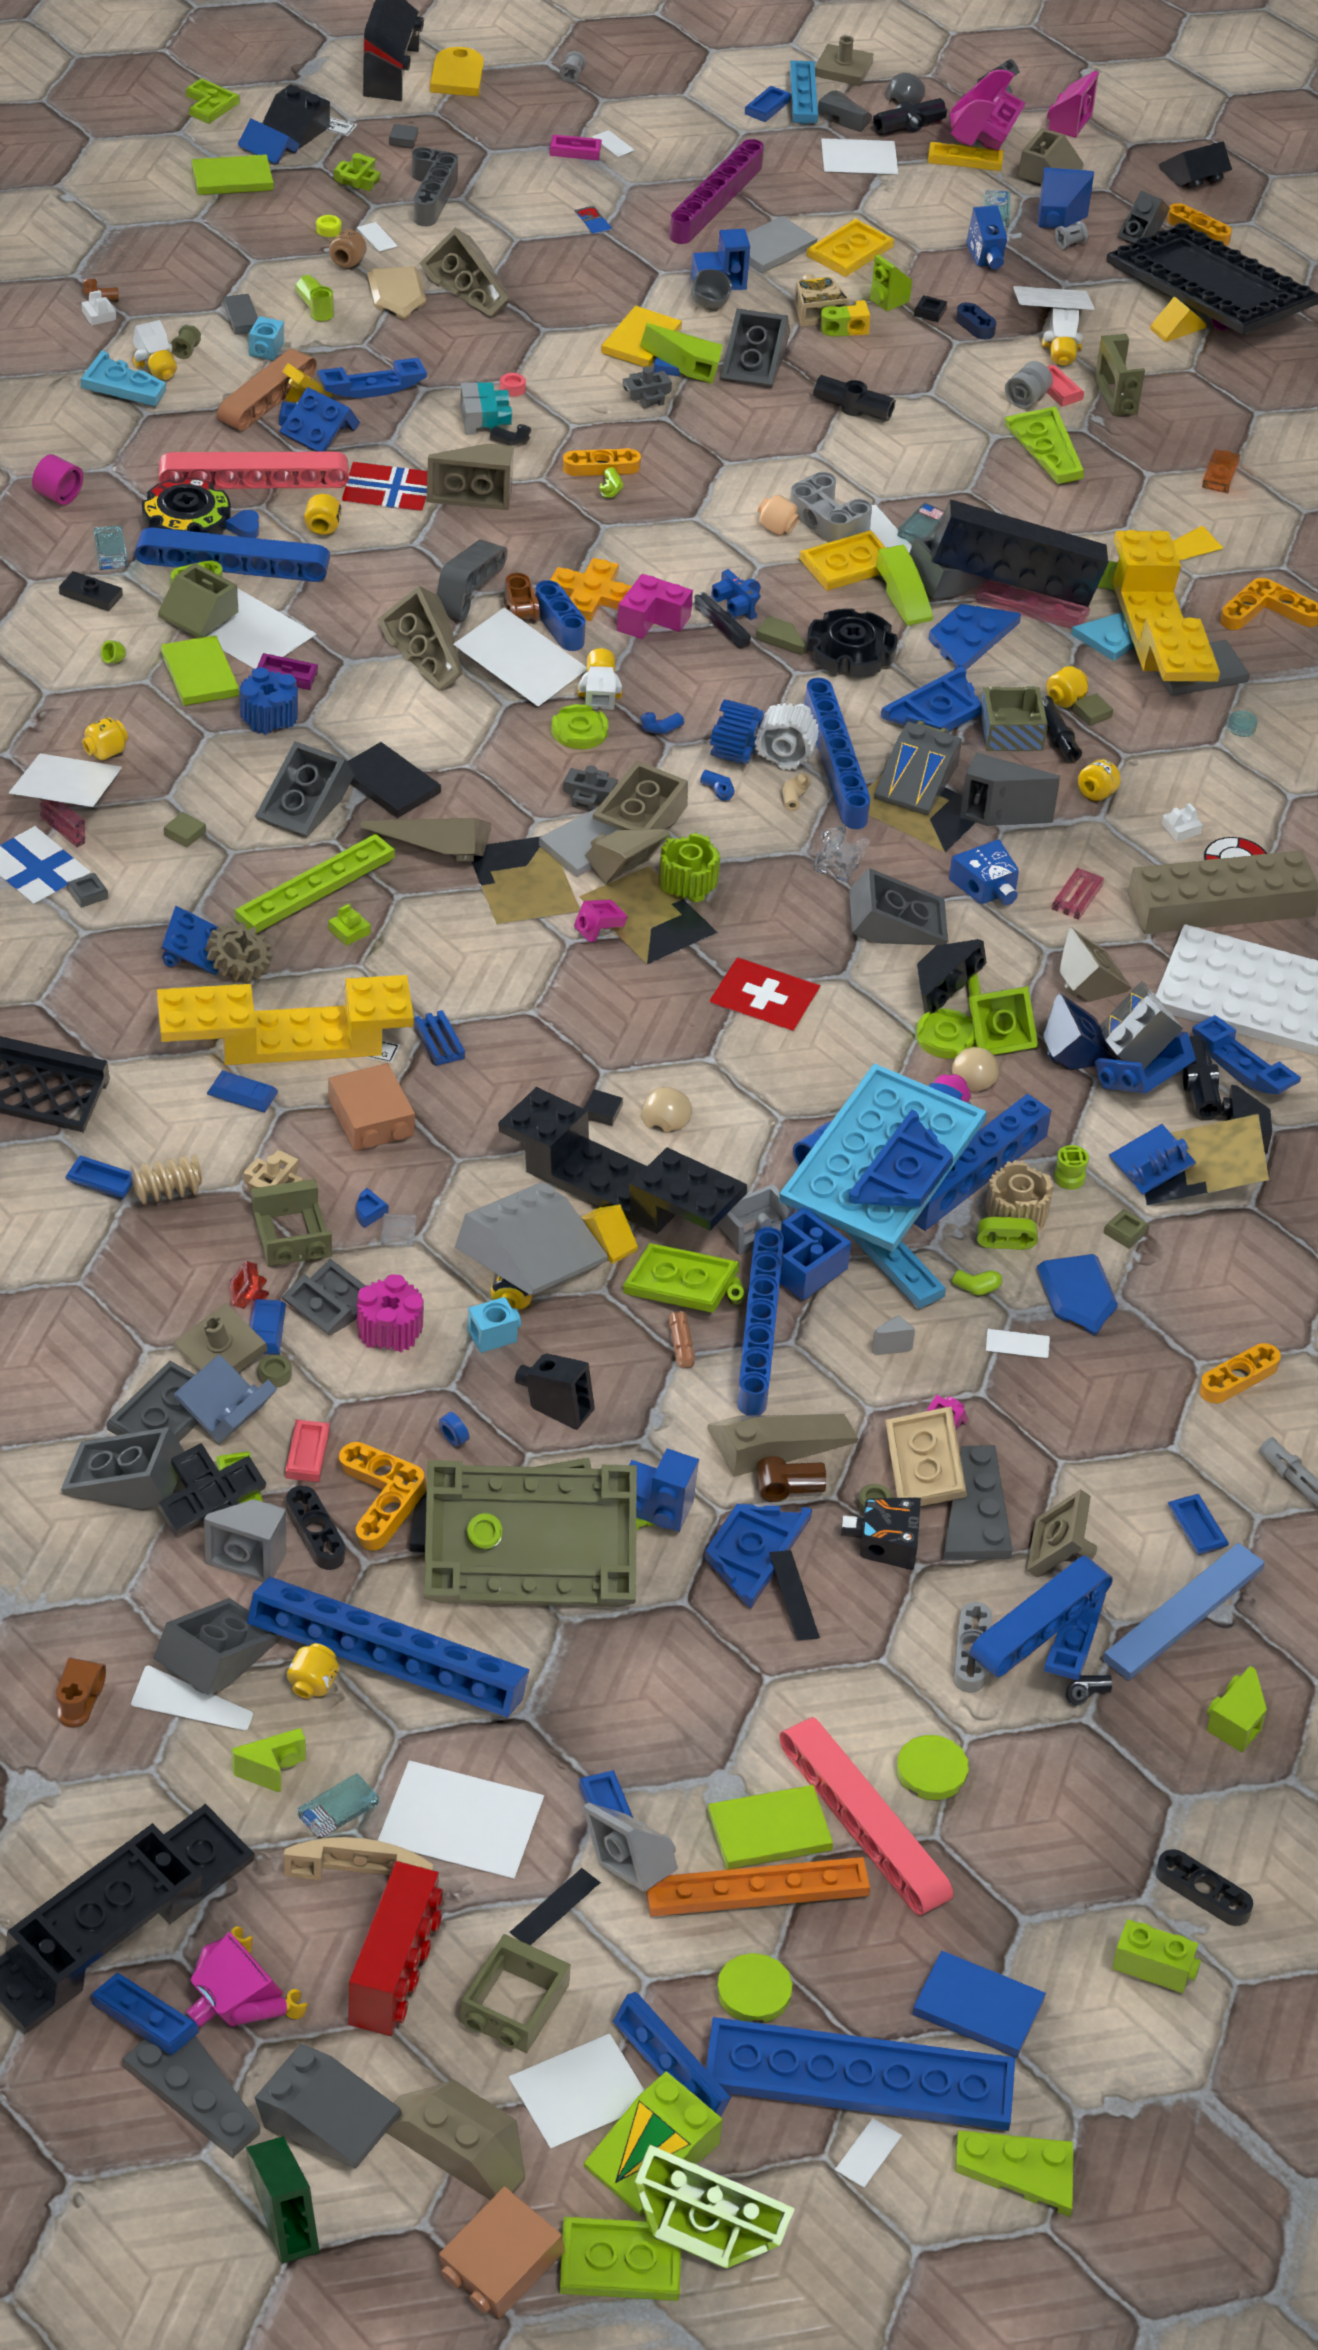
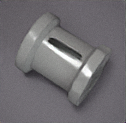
M571 51L566 55L565 63L561 65L559 74L564 81L574 83L579 80L580 73L586 66V59L582 53Z
M1077 221L1069 227H1057L1055 229L1057 245L1061 249H1066L1070 244L1077 242L1080 244L1086 243L1088 240L1086 225L1082 221Z

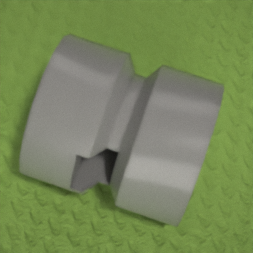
M1031 361L1027 363L1005 384V393L1008 400L1018 408L1026 409L1032 406L1051 388L1053 384L1052 373L1041 362Z

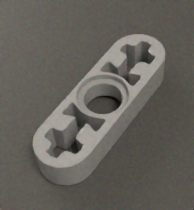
M970 1602L963 1606L958 1627L953 1681L958 1689L968 1693L977 1692L983 1688L987 1669L972 1658L969 1654L970 1651L966 1650L963 1646L967 1642H975L981 1634L991 1627L992 1612L988 1606L980 1602ZM972 1617L979 1618L978 1630L971 1629ZM968 1664L974 1665V1677H967Z

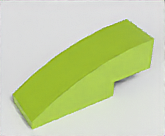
M905 545L878 549L876 567L887 583V595L906 625L933 621V614L924 585Z

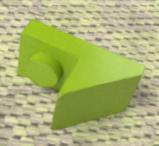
M301 1728L232 1748V1771L234 1776L276 1792H281L280 1768L292 1767L299 1762L306 1761V1738Z

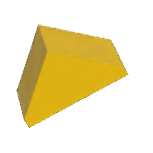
M1174 296L1150 325V330L1164 342H1168L1205 329L1207 324Z
M620 1205L600 1207L581 1217L608 1255L607 1260L611 1264L638 1251L637 1242Z

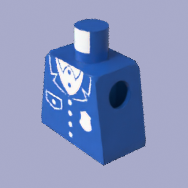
M998 205L973 207L966 245L977 266H990L992 269H998L1004 264L1003 257L1007 243V234Z
M999 839L952 856L949 873L950 881L978 903L985 904L999 899L1004 905H1010L1018 896L1016 887L1019 870Z

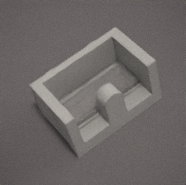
M774 1184L745 1195L718 1223V1227L734 1243L738 1255L753 1249L754 1236L757 1230L763 1227H773L781 1231V1223L794 1214V1208L779 1202V1193L781 1191Z

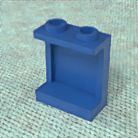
M1181 1031L1145 1069H1143L1142 1064L1139 1062L1104 1058L1096 1060L1095 1065L1102 1088L1146 1094L1194 1062L1196 1058L1188 1032Z

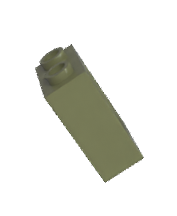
M503 1934L461 2000L460 2022L473 2032L484 2033L499 2040L502 2045L508 2048H516L528 2053L569 1987L571 1964ZM503 1970L548 1990L527 2025L521 2024L482 2005Z

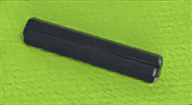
M705 592L694 596L693 604L739 648L750 645L751 635Z

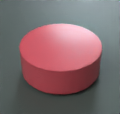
M507 373L500 378L499 389L508 390L509 396H520L526 391V379L518 373Z

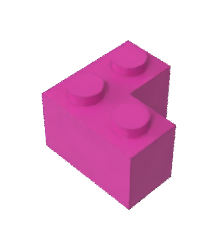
M642 573L618 605L617 631L640 639L645 637L653 624L680 632L691 617L693 590Z

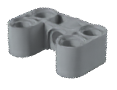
M818 472L795 483L791 487L790 501L798 508L799 520L828 543L869 531L872 504L864 499H854L840 506L835 502L836 477L829 472Z

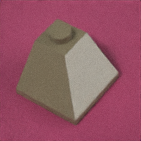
M667 829L617 830L608 836L602 833L590 842L592 847L585 857L604 884H607L650 860L669 837L670 832Z
M1072 927L1067 931L1059 972L1066 980L1064 987L1072 996L1076 998L1080 995L1091 1002L1128 992L1132 988L1104 948Z

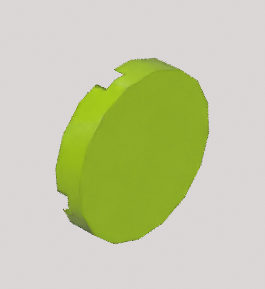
M574 704L565 706L559 710V714L556 716L554 714L552 717L551 734L557 742L572 749L594 748L603 743L608 736V719L600 710L599 713L593 711V707L588 705Z
M938 1009L937 1013L930 1014V1012H927L918 1020L916 1030L918 1045L925 1052L935 1057L953 1059L964 1049L976 1046L972 1019L958 1010Z
M923 1735L912 1738L903 1745L897 1758V1776L902 1786L908 1791L911 1789L917 1792L918 1797L926 1800H942L953 1797L959 1792V1788L965 1784L968 1777V1758L963 1749L953 1740L940 1735Z
M748 1953L738 1955L725 1964L719 1973L718 1998L721 2006L730 2016L740 2021L753 2022V2020H763L762 2023L773 2021L785 2012L790 2004L793 1983L789 1971L778 1960L764 1954Z

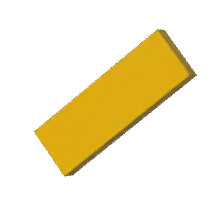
M930 142L928 163L1002 171L1004 150L996 151L990 148Z

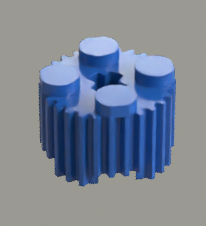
M263 667L253 669L252 676L249 675L248 679L245 678L244 682H241L239 690L240 714L243 721H247L252 732L257 731L258 734L262 732L264 735L271 733L273 728L279 730V727H293L296 724V720H298V687L295 677L291 674L281 675L280 672L274 673V671L269 673Z
M724 699L719 711L723 712V716L719 717L717 724L714 725L710 745L714 747L711 749L710 755L740 764H749L752 754L756 752L755 741L757 737L755 735L757 728H760L764 718V711L759 710L757 707Z

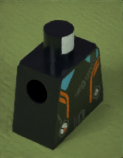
M869 1498L865 1501L863 1517L843 1515L841 1536L861 1538L860 1556L864 1559L914 1570L918 1547L921 1498Z

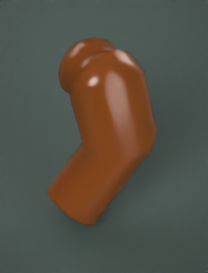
M96 279L83 280L84 288H82V291L86 296L89 297L90 292L100 290L101 298L106 297L109 301H119L118 287L97 288Z

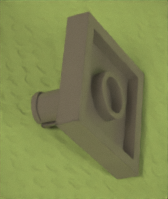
M843 35L839 39V46L827 44L815 67V77L861 86L873 63L874 53L853 49L854 38Z
M227 1303L173 1341L177 1351L198 1372L216 1356L221 1355L238 1373L268 1351L266 1342Z
M1080 1489L1036 1518L1027 1571L1032 1575L1039 1577L1071 1555L1076 1558L1086 1555L1091 1560L1094 1558L1097 1546L1084 1538L1091 1499L1089 1494Z

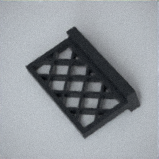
M0 1036V1065L4 1067L0 1071V1080L9 1076L14 1084L0 1091V1113L84 1133L102 1089L107 1088L110 1081L108 1062L98 1058ZM25 1070L32 1072L34 1076L18 1082L14 1074ZM55 1077L62 1079L64 1083L49 1090L44 1081ZM39 1083L44 1092L28 1098L24 1089ZM81 1084L94 1086L91 1092L80 1097L74 1089ZM69 1090L74 1099L58 1105L54 1096ZM19 1092L23 1099L22 1102L15 1105L6 1104L3 1100ZM49 1099L54 1107L46 1112H39L33 1106ZM77 1106L83 1112L79 1121L66 1118L64 1112Z

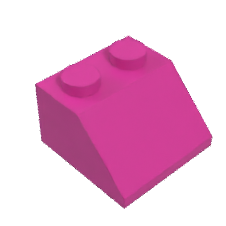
M1091 72L1070 84L1063 94L1060 93L1058 95L1056 103L1050 106L1047 113V119L1050 120L1048 130L1074 138L1077 137L1093 115L1099 72Z

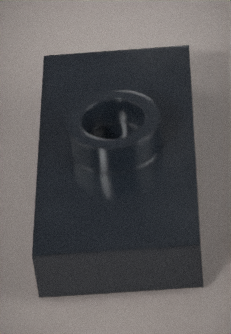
M72 571L59 586V594L110 611L123 596V588Z

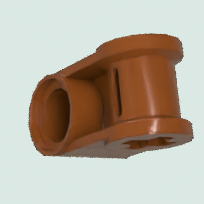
M519 572L509 574L505 578L504 604L506 609L521 620L532 619L534 622L539 621L538 599L534 594L530 578L526 574Z
M68 1658L62 1678L56 1688V1699L60 1703L57 1716L62 1725L76 1728L87 1723L97 1697L101 1694L106 1677L105 1664Z

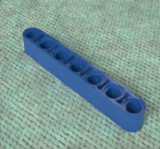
M161 528L143 529L140 532L135 550L137 560L147 565L178 568L203 561H216L222 566L223 573L319 582L326 577L330 561L329 550L317 544Z
M812 678L807 682L805 705L811 709L813 719L817 720L816 724H818L819 733L816 745L842 823L851 829H861L868 823L870 795L833 686L825 678Z
M773 1227L760 1228L754 1236L737 1399L738 1409L745 1415L763 1414L768 1403L784 1241L781 1231Z

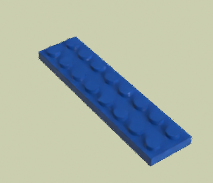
M713 2017L706 2070L729 2094L1009 2131L1016 2057Z

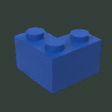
M720 230L718 252L693 253L691 268L693 281L700 270L714 269L728 276L732 283L731 290H747L751 246L746 230Z
M801 1208L781 1223V1233L784 1237L782 1252L785 1255L782 1256L779 1283L801 1300H805L848 1269L851 1241L811 1211Z
M666 1448L657 1468L631 1460L629 1465H637L636 1518L656 1524L661 1528L680 1532L694 1502L699 1459Z

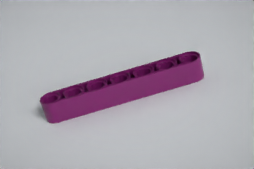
M756 139L743 141L672 212L669 235L672 242L686 244L692 241L762 169L764 144Z

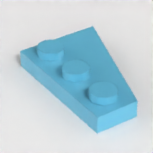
M1123 612L1072 627L1071 635L1113 661L1134 648Z

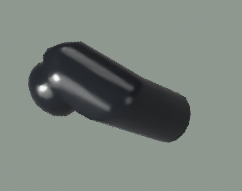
M519 424L516 432L494 426L490 432V438L507 445L521 444L529 441L531 438L529 435L532 430L530 426Z
M1081 1675L1079 1680H1073L1067 1687L1066 1699L1070 1704L1079 1706L1084 1704L1093 1693H1111V1675Z

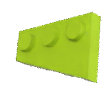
M958 2130L956 2138V2173L997 2189L1006 2187L1024 2194V2199L1035 2204H1038L1039 2201L1057 2207L1058 2213L1071 2217L1073 2204L1072 2141Z

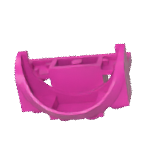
M1007 70L989 72L953 106L949 112L953 128L951 134L955 136L958 142L972 146L975 140L978 139L984 147L995 149L996 151L999 150L1026 104L1006 91L1007 86L1015 75L1014 73Z

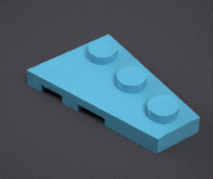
M103 350L81 378V388L116 396L121 399L141 402L145 405L156 406L166 392L165 382L142 370L133 371L128 368V363L121 359L117 362L110 359L109 353Z

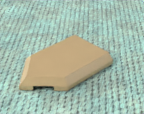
M414 266L377 268L367 273L376 308L383 311L386 309L396 313V317L405 320L411 316V312L414 309H419L426 304L419 270Z

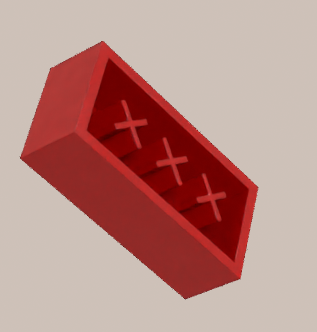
M395 1861L349 1980L348 2025L392 2037L397 2022L403 2024L409 2005L406 1997L408 1992L414 1993L416 1991L420 1977V1970H417L420 1961H427L431 1949V1940H428L431 1931H438L442 1920L443 1911L439 1910L444 1889L438 1887V1871Z

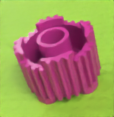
M397 1274L388 1275L384 1281L378 1279L377 1283L371 1282V1286L366 1285L364 1288H361L357 1299V1329H359L358 1337L362 1339V1343H366L368 1348H376V1345H379L380 1349L385 1347L386 1350H389L392 1347L394 1351H399L400 1353L403 1352V1349L410 1350V1346L414 1347L415 1338H419V1333H422L424 1318V1299L422 1294L419 1293V1289H414L413 1284L408 1285L404 1277Z

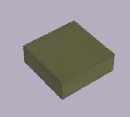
M1097 693L1080 699L1073 705V711L1089 726L1111 718L1113 715V708Z
M184 812L164 826V835L185 847H188L206 833L205 823Z
M1123 1209L1105 1225L1104 1234L1130 1249L1148 1233L1150 1224Z

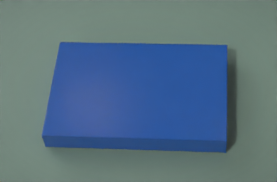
M941 1950L914 2005L912 2015L1018 2058L1045 2000L1046 1993Z

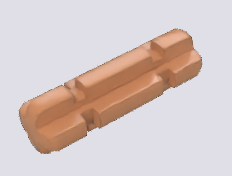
M683 1311L678 1313L672 1312L669 1315V1326L672 1331L674 1352L677 1355L676 1362L680 1368H690L695 1364V1354L692 1348L690 1329L687 1325V1315Z

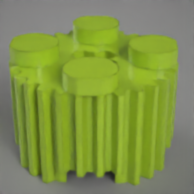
M695 832L694 834H689L687 838L683 836L681 839L675 838V841L674 838H667L666 842H663L659 868L662 891L670 894L675 893L677 897L681 895L682 898H685L687 896L692 902L703 901L705 894L708 895L709 891H714L718 884L721 856L719 855L720 852L717 851V847H713L714 844H710L709 836L704 837L703 834L698 835Z

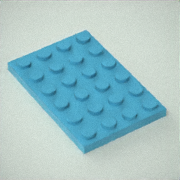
M874 1063L779 1193V1202L797 1210L805 1208L828 1224L894 1252L985 1122L986 1111ZM911 1109L919 1114V1121L926 1129L930 1128L936 1134L938 1141L945 1145L953 1154V1164L921 1207L853 1204L849 1202L850 1191Z

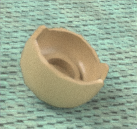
M971 1047L964 1049L955 1057L952 1065V1074L961 1076L967 1082V1087L970 1091L978 1092L988 1089L997 1082L999 1065L994 1055L988 1050Z
M663 1086L654 1089L646 1098L642 1106L641 1118L648 1128L657 1125L662 1127L664 1132L667 1133L671 1130L682 1129L690 1121L692 1105L689 1098L681 1091Z

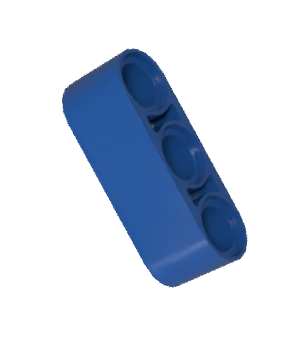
M551 580L539 582L536 585L535 592L539 604V618L563 649L568 651L582 649L585 643L586 620L557 582Z

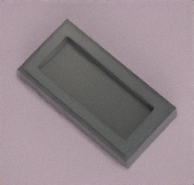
M249 294L224 296L223 305L234 334L249 333L258 319Z

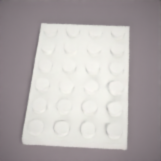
M1184 924L1156 993V997L1172 1015L1199 1023L1216 1015L1236 1029L1238 1034L1318 1056L1317 960Z

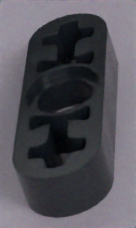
M308 1486L293 1487L286 1496V1511L316 1565L322 1569L334 1570L339 1568L345 1561V1543L314 1489ZM297 1501H302L303 1504H308V1512L305 1513L303 1505ZM311 1523H320L325 1528L320 1532H311L306 1527ZM325 1542H327L329 1551L335 1554L330 1555L328 1551H324Z
M1170 1849L1160 1855L1156 1875L1161 1883L1228 1925L1241 1926L1249 1921L1253 1908V1899L1248 1892L1180 1850ZM1174 1865H1176V1866H1178V1867L1180 1868V1869H1177V1868H1176V1869H1174L1173 1871L1167 1869L1168 1867H1169V1868L1174 1867ZM1189 1874H1191L1189 1882L1185 1881V1878L1188 1879ZM1207 1882L1213 1886L1214 1891L1202 1893L1196 1889L1195 1884ZM1220 1893L1224 1894V1897L1221 1896L1220 1901H1218ZM1236 1904H1238L1242 1908L1238 1907L1235 1910H1233L1229 1906L1233 1907Z

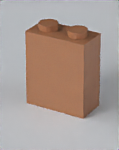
M388 1063L328 1078V1101L354 1151L414 1136L415 1113Z
M504 2186L439 2253L442 2267L440 2273L455 2289H458L460 2286L470 2294L469 2299L478 2310L484 2314L490 2311L500 2320L565 2252L562 2234Z

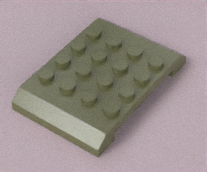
M428 1460L424 1599L439 1603L591 1607H620L635 1604L637 1465L602 1464L601 1469L471 1466L462 1465L463 1461ZM482 1513L495 1516L502 1525L503 1534L501 1541L497 1546L489 1550H481L473 1546L467 1534L468 1524L471 1519Z

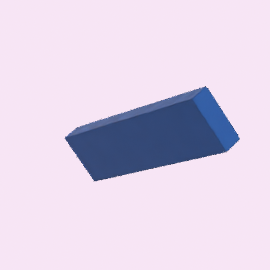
M637 1992L627 1994L613 2023L660 2076L667 2071L721 2117L731 2096Z

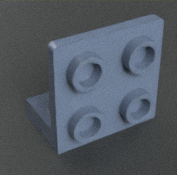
M218 1355L175 1392L174 1397L221 1444L264 1406L276 1392L277 1388L269 1380L259 1388L255 1384L250 1386L221 1355Z

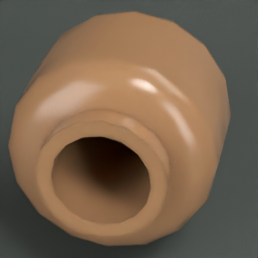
M354 230L340 232L329 247V254L333 262L346 269L356 266L367 251L365 239Z

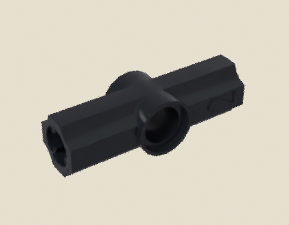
M941 98L917 104L903 101L896 109L879 112L874 115L873 124L878 135L904 129L911 133L917 132L925 124L941 121L946 118L947 109L945 102Z
M820 375L813 392L815 398L842 406V411L845 414L858 416L864 413L885 421H889L892 417L896 400L892 397L867 390V385L859 380L842 382Z
M1190 1036L1196 1060L1183 1068V1087L1185 1092H1190L1194 1114L1198 1115L1201 1120H1212L1215 1116L1220 1115L1222 1111L1218 1090V1065L1212 1064L1207 1041H1204L1201 1036Z

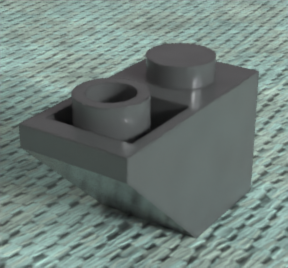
M1141 190L1118 237L1135 243L1140 238H1148L1155 235L1160 230L1170 207L1163 199Z

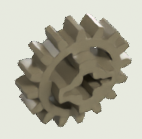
M229 922L227 927L222 924L218 925L217 930H212L205 950L209 952L207 960L215 961L213 968H222L224 970L223 976H227L230 973L235 981H238L240 976H243L247 982H250L252 976L260 979L262 973L266 974L274 953L269 952L272 945L264 943L266 936L264 934L257 936L255 934L256 928L254 927L250 930L245 929L244 923H241L239 927H235L232 922Z

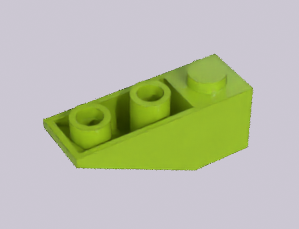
M647 323L640 346L662 361L679 368V372L687 377L713 383L723 345Z

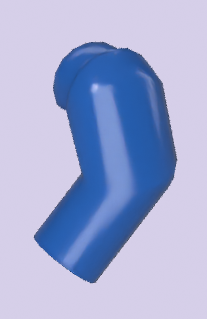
M654 712L644 713L640 717L643 723L641 727L650 733L667 734L684 725L683 716L678 712L663 720H656Z
M706 769L703 771L700 783L713 787L720 800L726 801L733 797L735 790L729 777Z

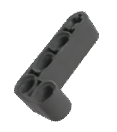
M419 147L412 151L411 164L412 178L422 181L414 197V222L417 225L427 227L437 222L457 184L458 156L447 151Z
M480 539L444 565L440 573L437 595L449 618L459 621L465 620L470 610L473 591L500 572L504 567L508 552L506 547Z

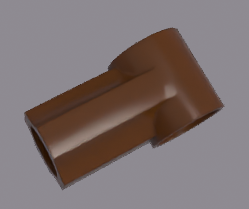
M770 1456L761 1459L757 1463L756 1469L760 1494L768 1502L784 1500L790 1493L826 1491V1468L823 1462L786 1464L783 1458Z

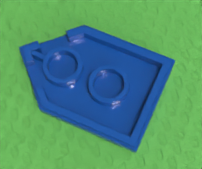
M1094 1254L1045 1260L1037 1265L1036 1270L1055 1317L1066 1322L1071 1320L1085 1327V1331L1096 1336L1107 1318L1118 1307L1099 1257Z

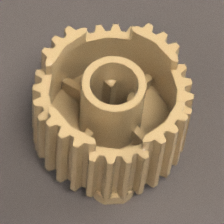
M1014 1160L1013 1163L1007 1161L1004 1168H1000V1172L995 1171V1175L992 1174L991 1179H989L985 1203V1212L988 1213L987 1217L1031 1219L1037 1224V1230L1041 1231L1045 1226L1050 1210L1053 1192L1051 1176L1045 1173L1042 1174L1041 1171L1036 1172L1035 1168L1030 1169L1023 1160L1020 1162Z

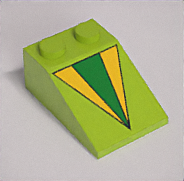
M666 2071L635 2099L587 2158L583 2167L640 2216L644 2213L634 2181L648 2146L652 2145L697 2165L720 2144L723 2119Z

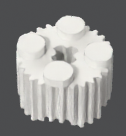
M783 703V706L780 704L770 706L764 715L755 741V749L758 750L757 754L762 757L766 756V760H772V764L776 762L782 771L785 769L791 771V768L797 770L799 764L802 765L804 761L806 762L811 757L818 738V724H816L817 720L813 719L811 709L804 704L792 706V703L789 705Z

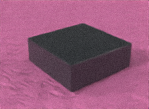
M923 295L915 307L914 316L938 323L947 309V301Z
M594 1089L584 1109L588 1110V1119L613 1126L623 1106V1097Z

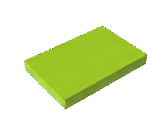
M267 154L191 159L198 195L274 190V182Z
M216 635L161 644V654L183 706L239 696L238 684Z
M649 1243L623 1284L624 1294L714 1313L740 1270L739 1262Z
M813 1785L708 1804V1814L727 1870L833 1850V1840Z
M564 2217L563 2242L565 2252L562 2254L560 2294L679 2301L681 2249L654 2238L647 2221Z

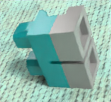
M493 382L461 383L460 406L465 435H475L476 428L490 427V430H492L494 426L512 425V408L509 406L508 390H494Z

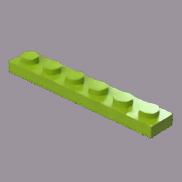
M374 834L235 909V919L239 923H244L245 928L248 930L252 927L256 928V934L394 859L395 849L377 834Z

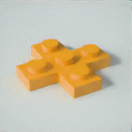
M592 558L584 573L557 567L550 579L562 587L585 620L592 621L600 605L618 610L619 603L632 587L631 585L614 581L619 573V564L597 558Z

